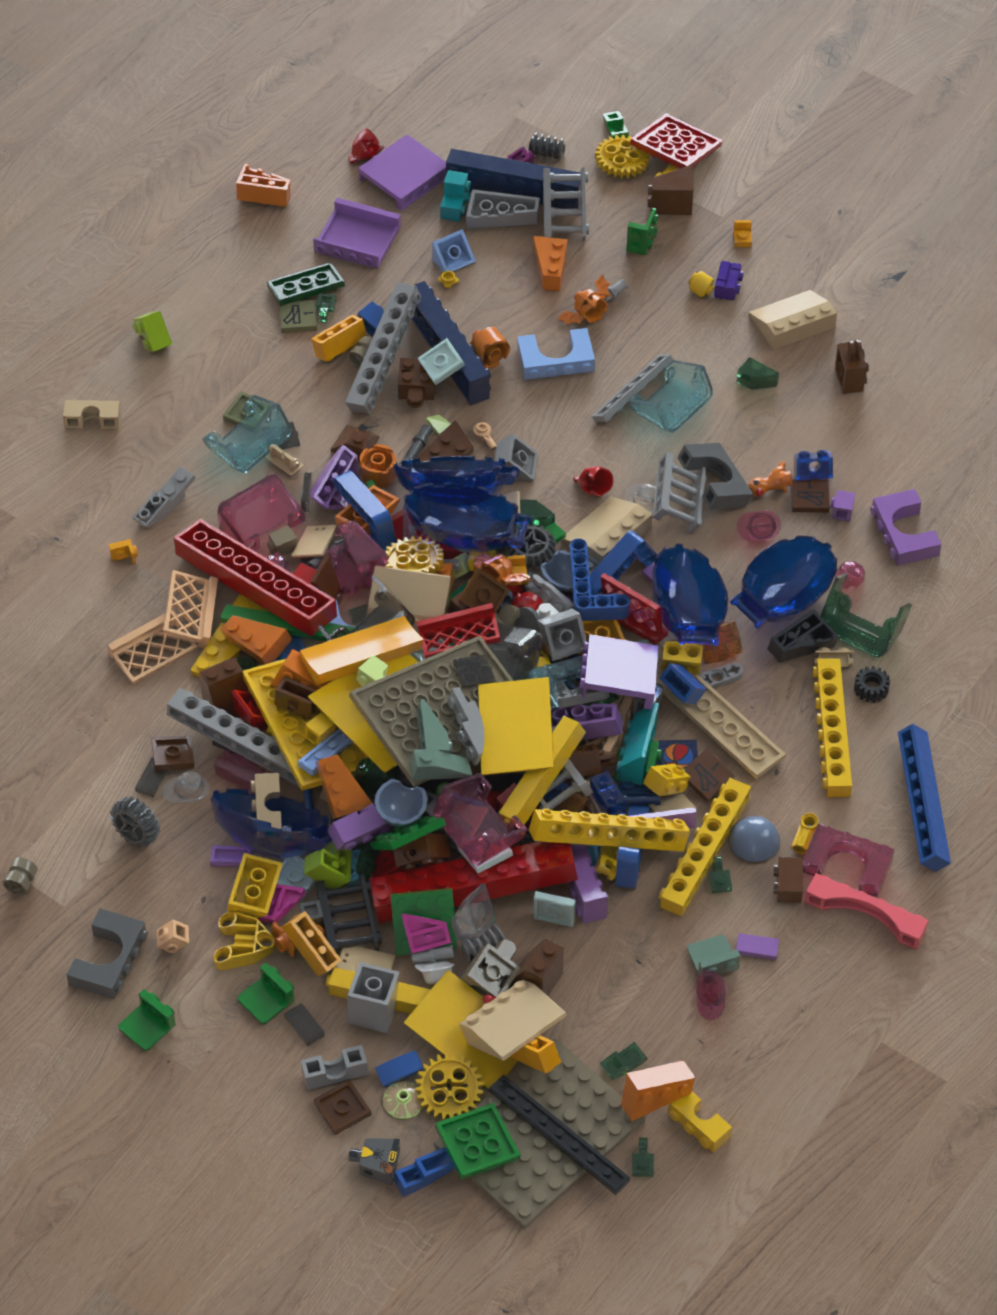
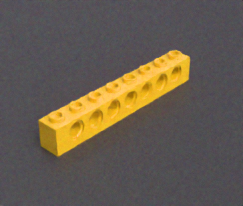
M817 659L816 666H813L812 672L813 678H816L814 694H818V698H815V708L819 709L817 725L821 727V729H818V741H822V745L819 748L820 757H823L821 773H825V778H822V788L826 789L827 797H851L852 778L840 659Z
M729 778L726 784H722L718 799L714 798L712 801L711 811L704 815L703 825L701 828L698 827L696 829L693 842H689L685 849V856L679 858L676 865L677 870L675 873L672 872L670 874L667 887L661 889L659 899H661L660 908L681 917L683 916L750 799L751 786Z
M535 809L529 827V832L534 841L682 852L685 850L690 833L686 823L681 819L669 820L660 817L645 818L643 816L629 817L622 814L616 816L606 813L590 814L584 811L577 813L568 810L552 811L550 809Z

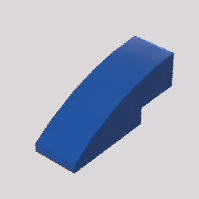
M444 1147L416 1158L414 1164L396 1170L393 1180L404 1197L437 1181L454 1170L455 1167Z

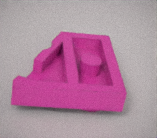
M277 884L268 915L257 919L260 922L278 923L305 896V889Z
M405 913L401 914L411 953L451 943L445 921Z

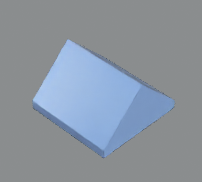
M463 229L432 242V260L442 272H454L476 261Z

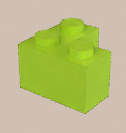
M153 311L133 319V329L139 336L143 335L144 347L149 352H154L173 344L160 311Z
M334 842L318 849L305 857L304 874L315 881L324 880L325 886L330 889L345 885L351 879L352 849L338 851Z

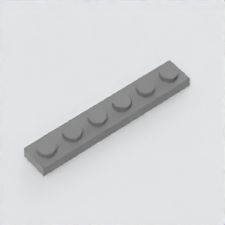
M660 354L592 415L593 420L603 423L610 421L616 412L621 411L627 402L633 400L639 391L644 390L650 381L655 380L661 371L669 367L668 364L673 361L671 354Z

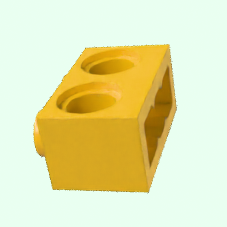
M665 641L662 671H665L671 663L682 665L690 674L700 675L703 645Z

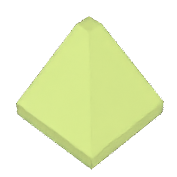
M440 415L426 418V425H429L439 436L451 425L449 421Z

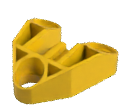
M226 912L219 918L220 932L224 935L235 936V943L221 947L214 953V965L217 969L228 970L252 965L274 952V937L257 918L240 912ZM226 921L232 922L229 926H222ZM264 941H269L272 944L271 946L266 947L261 945V943ZM221 956L227 957V959L222 962L217 961L218 958Z

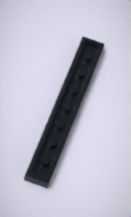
M504 1074L489 1088L491 1094L613 1194L617 1195L630 1182L631 1178Z

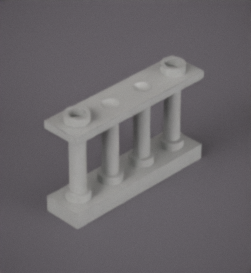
M585 167L581 168V174L550 173V168H543L544 237L552 238V235H555V233H582V239H586V234H589V224H586L585 183H588V172H585ZM554 181H581V191L554 192V190H551V183H554ZM581 198V209H554V207H551V201L554 199ZM554 216H582V226L551 225V218H554Z
M667 452L658 462L653 519L659 521L664 515H671L688 522V533L692 534L697 528H700L703 522L701 518L702 496L707 476H705L706 467H702L697 473H693L675 465L673 462L674 454ZM672 472L693 480V487L673 479ZM673 486L692 494V500L690 501L673 494L670 487ZM669 500L690 508V515L671 508Z
M569 759L564 765L563 772L555 778L545 795L566 779L570 780L572 777L575 780L572 782L573 785L548 803L542 798L540 801L542 805L539 806L541 810L554 809L577 791H583L586 797L593 793Z

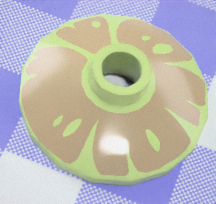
M407 1081L397 1082L389 1086L383 1096V1107L386 1112L393 1118L401 1120L417 1116L423 1109L421 1108V1103L424 1101H417V1096L421 1094L415 1092V1088L418 1086ZM403 1095L407 1096L405 1099L400 1098Z

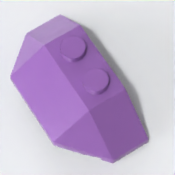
M342 445L325 465L310 491L311 499L325 509L343 510L349 503L336 489L333 478L351 470L361 481L357 463L358 456Z

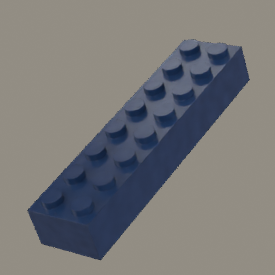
M452 148L446 160V175L448 170L468 173V181H471L469 191L471 192L473 189L540 198V205H543V168H550V173L581 174V172ZM554 181V183H551V190H554V192L581 191V181ZM581 198L554 199L551 201V207L561 209H579L581 205Z
M425 281L414 284L421 294V299L414 310V316L411 320L431 349L447 338L463 360L465 366L451 374L450 377L469 405L472 406L490 399V371L488 368L485 369L481 358L476 356L472 345L467 343L465 335L460 333L456 322L451 320L449 312L446 309L444 310L440 299L435 297L432 287H428Z

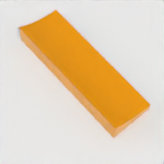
M402 616L300 650L299 655L315 684L319 685L358 672V668L372 655L383 662H387L421 650L424 639L412 628L406 617Z

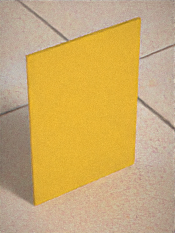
M549 677L479 684V712L485 736L481 756V775L554 768Z
M447 970L403 1023L443 1055L448 1053L449 1058H453L454 1053H456L458 1060L462 1056H465V1063L472 1060L471 1068L478 1067V1071L475 1074H482L479 1082H484V1086L489 1089L503 1074L507 1076L518 1060L508 1057L503 1061L467 1044L459 1023L465 1020L468 1015L482 1008L484 1005L483 996L451 971Z

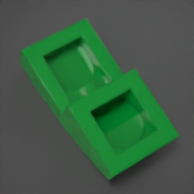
M619 111L603 114L610 137L615 139V135L619 138L622 135L625 138L629 137L628 130L624 126L623 117Z

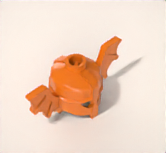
M601 275L595 281L597 293L591 289L577 292L574 296V309L577 312L564 311L558 317V320L565 322L567 326L572 323L581 325L583 319H586L589 323H596L597 320L601 321L608 307L604 299L610 297L608 292L610 283L605 280L604 275Z
M481 553L479 557H474V562L476 563L473 564V569L480 568L503 585H508L509 583L521 585L524 581H530V576L524 573L512 574L513 565L502 554L490 557L485 553Z

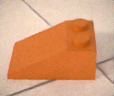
M372 485L369 488L370 492L392 515L400 499ZM350 504L335 516L340 534L345 536L347 533H351L356 540L360 538L367 543L372 541L369 525Z

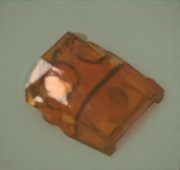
M733 619L699 629L695 632L699 645H703L704 664L721 662L742 653L740 634Z

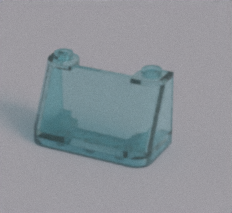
M672 360L664 370L666 383L647 400L640 394H636L628 400L632 411L666 432H676L712 398L713 388L704 365Z
M253 395L246 401L244 411L247 417L222 438L219 433L210 432L202 439L208 449L235 470L242 473H247L270 453L268 448L271 444L280 445L291 433V425L280 404L257 395Z

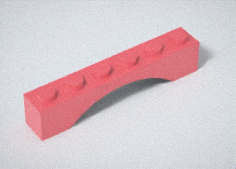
M816 873L806 891L805 903L822 910L847 908L867 913L886 925L898 942L914 949H918L926 933L929 920L921 915L910 913L902 907H896L883 899L874 898L844 883L831 880L825 875Z

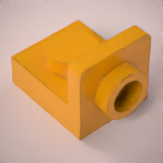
M751 220L734 221V247H752Z
M130 539L108 544L112 561L130 557L132 564H136L135 557L138 556L136 545L132 546Z
M525 555L507 557V560L511 561L513 565L512 574L524 573L527 575ZM528 581L522 582L521 585L528 584ZM509 583V586L518 585L517 583Z

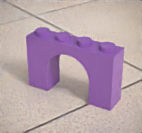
M915 489L873 498V503L870 507L871 515L875 517L877 528L882 532L884 543L888 545L890 556L892 559H895L897 566L940 556L941 542L935 530L908 535L898 531L893 525L895 521L901 518L920 514L922 502Z

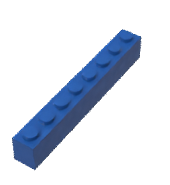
M911 724L898 732L920 864L936 872L951 864L928 732Z

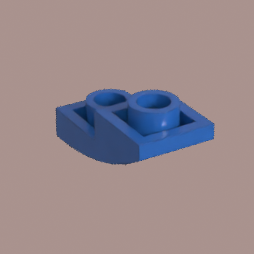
M417 1051L403 1054L375 1067L380 1081L385 1088L403 1078L408 1079L418 1074L419 1071L424 1070Z

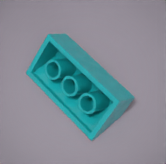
M653 703L652 709L644 708L634 713L633 721L629 720L627 728L629 734H625L623 744L626 747L621 748L620 759L622 761H618L616 772L619 773V781L642 785L651 740L654 741L656 734L659 703Z

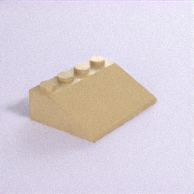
M811 290L748 313L773 350L835 328L837 312L831 303Z
M610 496L566 533V537L561 541L569 546L570 542L574 539L580 538L585 540L588 554L601 562L628 531L632 530L640 537L652 528L653 514L637 503Z
M375 566L366 626L372 627L405 616L412 628L420 634L417 621L447 614L451 576Z
M521 980L516 982L507 991L500 993L491 1002L484 1004L475 1013L468 1015L459 1024L468 1045L504 1061L565 1018L567 1014L535 984Z

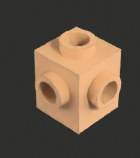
M172 919L157 929V947L169 953H175L189 944L188 925Z

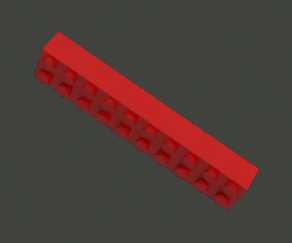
M199 519L174 537L175 553L177 556L208 575L218 578V581L310 637L337 617L336 600L202 519Z
M538 841L511 847L513 856L480 873H477L465 858L370 878L378 922L380 924L393 921L390 894L452 888L454 907L578 880L570 843Z

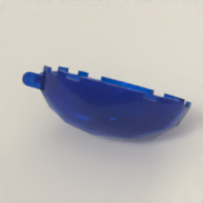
M475 456L430 457V461L420 462V458L402 460L400 465L393 463L398 482L413 496L433 504L455 507L480 504L497 495L504 485L513 484L515 478L520 475L518 467L506 466L505 459L499 458V461H493V457H485V460H475Z
M443 482V485L433 486V483L414 487L409 495L406 494L404 496L405 510L413 527L433 541L460 552L484 553L499 550L506 545L522 548L525 543L524 537L528 525L532 522V518L529 515L518 513L519 507L516 503L506 500V496L491 493L489 489L477 485ZM516 524H521L517 536H513Z
M799 535L794 539L779 540L761 550L748 565L742 579L741 592L730 601V604L732 606L735 605L755 624L754 627L756 629H759L767 622L788 621L803 614L828 591L837 573V558L831 550L832 546L827 542L824 544L818 541L813 536Z
M677 543L675 547H664L656 556L652 570V601L660 606L663 626L678 638L680 645L697 643L718 646L719 636L717 631L724 623L728 611V591L720 573L716 568L711 567L709 564L710 560L695 548L690 550L683 548V544Z
M227 788L226 792L219 793L218 790L213 791L211 804L215 821L234 842L262 856L291 858L307 855L314 850H322L326 844L333 841L327 831L330 827L328 826L329 817L327 815L321 816L320 810L313 808V810L305 808V804L282 796L266 801L265 807L268 810L281 811L282 829L271 827L270 822L257 819L256 812H252V800H256V796L248 794L247 789Z

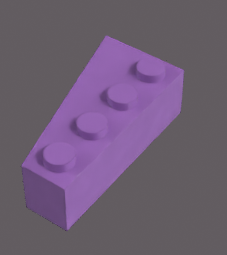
M579 704L568 707H555L551 705L552 729L556 728L563 716L579 722L586 733L581 741L622 734L623 719L616 704H592L591 706Z
M371 804L362 809L360 814L356 811L333 822L327 831L337 850L340 851L343 849L350 850L360 842H363V844L368 843L380 833H390L395 826L386 823L378 814L374 804Z
M571 844L578 880L566 882V884L569 883L571 887L569 888L571 899H575L577 917L581 916L583 924L607 918L608 896L602 890V882L597 878V871L595 866H592L585 844Z

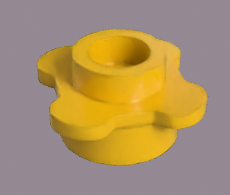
M445 271L438 278V282L444 284L445 288H451L453 284L459 282V278L455 277L454 272Z

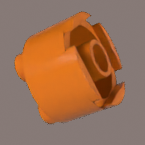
M495 327L485 328L481 331L477 330L472 335L470 344L476 356L481 358L485 368L491 369L500 364L499 361L502 358L506 359L509 355L510 345Z
M377 444L373 445V448L368 449L367 447L360 454V475L363 483L366 484L367 481L373 480L377 487L387 488L394 481L397 475L396 455L390 447Z

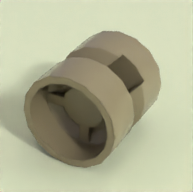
M363 336L348 354L350 363L360 369L372 341V338L369 336Z
M15 858L2 882L4 888L15 895H25L31 885L30 881L34 879L38 868L32 861L26 858Z

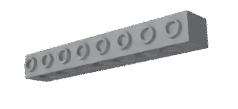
M396 283L345 401L351 412L370 415L375 407L376 399L382 391V385L385 378L388 377L391 364L395 361L396 352L402 344V338L407 332L408 324L414 316V310L420 302L421 294L416 285Z
M179 688L167 703L166 715L261 767L273 773H279L280 777L299 787L273 736H268L258 728L244 723L240 718L231 716L225 710L211 705L208 701L202 700L194 696L190 691H185L182 688Z

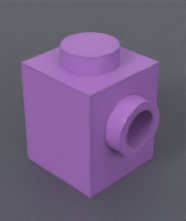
M837 490L836 497L831 499L830 508H833L832 519L850 522L855 493Z

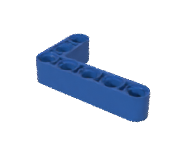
M351 470L334 477L333 482L338 492L369 525L372 545L383 552L386 551L387 546L391 547L392 542L396 543L390 513Z
M628 531L590 574L591 595H603L600 578L602 574L605 573L618 580L635 559L648 567L655 562L657 553L634 531Z
M580 538L572 540L570 542V566L574 610L580 613L582 621L626 619L630 614V598L627 595H591L587 543Z
M630 804L628 816L648 814L650 805ZM619 846L616 886L636 889L643 849Z

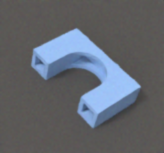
M588 329L570 330V346L572 351L562 358L544 356L538 349L535 334L517 336V350L524 380L595 371V357Z

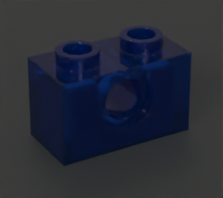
M818 450L814 453L800 451L794 454V476L796 480L833 478V456L831 452ZM811 462H818L816 466L809 467Z
M606 771L590 778V788L593 791L591 795L602 813L616 816L626 814V799L609 772Z

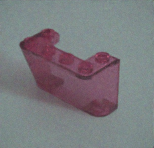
M276 473L267 475L245 490L236 493L233 497L222 501L217 510L219 530L247 547L254 542V545L250 547L253 551L260 548V535L288 519L290 529L305 521L304 511Z
M356 521L341 524L338 526L335 534L336 536L342 535L345 542L327 548L324 557L326 554L330 555L341 594L348 593L351 595L358 592L361 588H371L375 566L385 567L390 556Z
M481 773L444 785L433 810L435 817L444 818L446 825L443 828L469 858L470 862L476 866H480L521 841L527 832V828L516 815L512 816L507 826L486 801L492 786ZM480 782L483 784L484 792L480 789Z

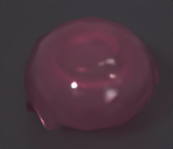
M846 561L838 567L835 573V580L838 585L845 589L850 586L857 588L864 582L866 573L861 564L855 561Z

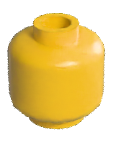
M703 271L695 272L688 282L689 290L699 297H704L706 294L710 295L715 288L712 285L714 280Z

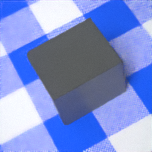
M320 900L300 903V913L306 911L314 923L318 922L324 928Z

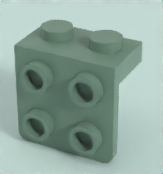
M718 935L687 946V951L701 981L739 969L741 958L738 949L731 950L724 935Z

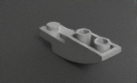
M179 467L159 492L155 490L132 518L146 528L154 525L169 514L186 496L184 492L196 479L195 476L184 468Z
M460 687L452 688L448 704L454 710L458 724L461 725L458 731V739L463 743L468 758L472 760L475 766L479 764L484 748L485 736L482 718L476 702H467Z

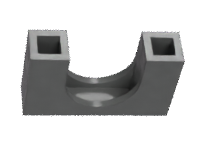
M720 443L685 444L677 458L684 469L700 470L702 467H706L707 471L716 474L723 481L720 483H709L702 496L710 509L747 506L753 493Z
M99 908L91 924L93 936L117 943L122 948L121 954L113 962L104 965H97L75 958L67 973V980L69 986L115 999L117 993H120L123 988L125 976H128L131 972V964L134 959H137L140 952L139 947L142 942L146 941L148 931H146L145 922Z

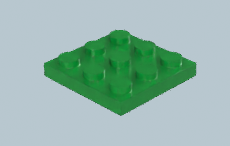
M426 815L409 826H395L390 833L386 834V832L376 835L375 840L371 841L370 844L373 850H395L445 826L446 823L443 817H435V815L428 817Z
M452 888L390 894L396 956L411 954L401 915L404 913L445 921L451 943L438 947L453 945V949L457 950Z
M494 1103L435 1124V1129L461 1180L520 1160L521 1155Z

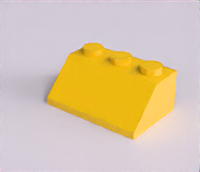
M244 853L230 895L227 912H240L254 918L267 916L283 863Z

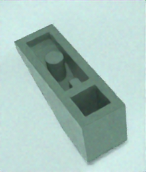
M420 699L416 711L421 749H435L451 754L452 742L449 741L447 731L426 701Z
M435 749L414 750L409 762L412 780L472 777L468 758Z

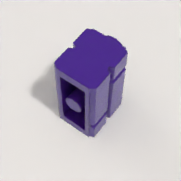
M721 262L715 283V298L735 300L736 294L740 293L741 284H739V281L742 282L744 276L740 263Z

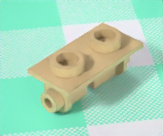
M277 444L269 446L268 450L270 453L265 459L292 477L304 467L297 458H293L284 452Z
M819 648L814 653V657H818L814 659V665L816 666L817 659H840L841 668H849L854 663L853 658H850L854 650L838 648L837 650L830 651L829 648Z

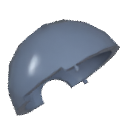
M559 550L548 563L545 562L541 565L540 573L541 577L546 582L548 581L559 592L568 594L573 592L570 552Z
M391 779L381 785L377 791L375 805L378 814L386 823L396 827L409 826L420 820L426 810L428 799L424 788L417 786L415 788H408L401 781Z
M748 816L738 821L732 828L729 838L731 850L738 857L753 862L764 861L774 856L779 850L781 842L776 827L762 816Z

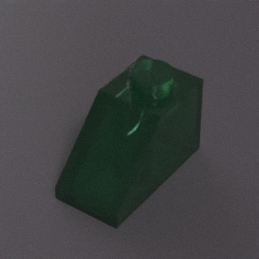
M751 357L737 370L736 382L751 390L777 387L779 372Z
M520 500L518 529L520 525L526 527L527 524L529 526L536 524L538 528L540 526L546 528L555 522V514L537 500Z

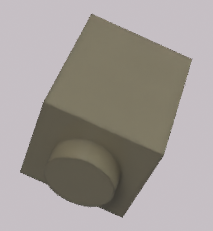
M288 525L268 534V548L270 552L275 553L277 558L295 550L297 537Z

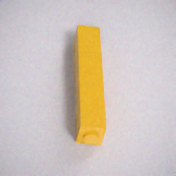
M565 716L562 717L552 732L554 768L526 771L499 811L506 826L510 828H523L586 732L579 722Z
M334 967L332 974H328L326 980L329 995L347 999L356 972ZM399 982L395 1010L411 1014L431 989Z

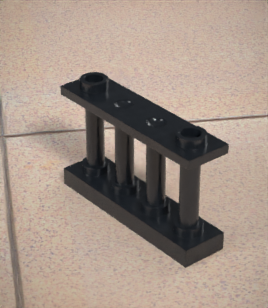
M364 873L360 874V884L329 889V887L325 888L324 880L317 881L316 891L323 914L326 939L335 952L338 954V951L342 950L341 948L373 943L374 950L379 951V944L382 943L380 931L376 932L368 893L371 892L369 880L365 881ZM362 892L364 900L337 906L329 905L328 903L331 897ZM366 909L367 918L340 923L332 922L331 917L334 914ZM365 926L370 927L371 935L345 940L336 939L335 937L338 931Z

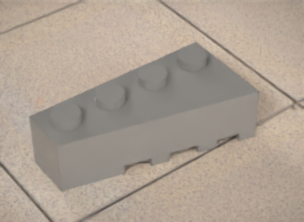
M472 189L466 215L467 229L538 224L541 211L540 198Z

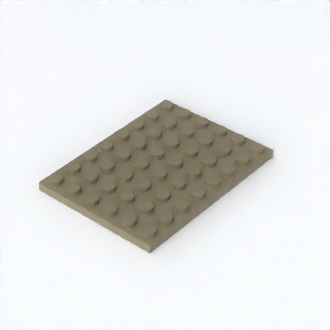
M478 636L350 692L349 697L410 783L415 787L429 781L412 780L409 765L413 751L421 750L416 711L420 699L426 701L447 731L449 741L452 742L451 754L468 758L463 743L458 739V731L461 725L458 724L456 714L448 704L452 688L460 687L466 701H475L479 709V684L514 680L482 637ZM473 657V659H476V662L478 660L482 663V668H488L485 676H487L489 671L493 675L486 681L481 682V668H477L479 666L474 660L472 663L477 667H471L469 659L471 660ZM467 658L468 660H467L466 662H467V663L469 662V664H468L469 666L459 665V669H458V667H457V666H458L457 660L461 661L459 664H463V663H465V662H464V661H465L464 659ZM473 668H474V674H475V669H476V681H473L474 679H471V678H470V676H475V675H471V674H473ZM463 680L472 681V682H470V684H469V683H468V684L466 683V684L464 685V682H465V681H463Z
M554 1038L552 1041H554L561 1059L559 1065L545 1074L524 1064L509 1079L606 1157L645 1122V1116L631 1121L621 1106L622 1096ZM489 1094L476 1106V1109L492 1103L495 1104L521 1156L520 1160L469 1177V1179L525 1230L588 1172L493 1094ZM440 1138L434 1142V1147L437 1150L444 1148Z

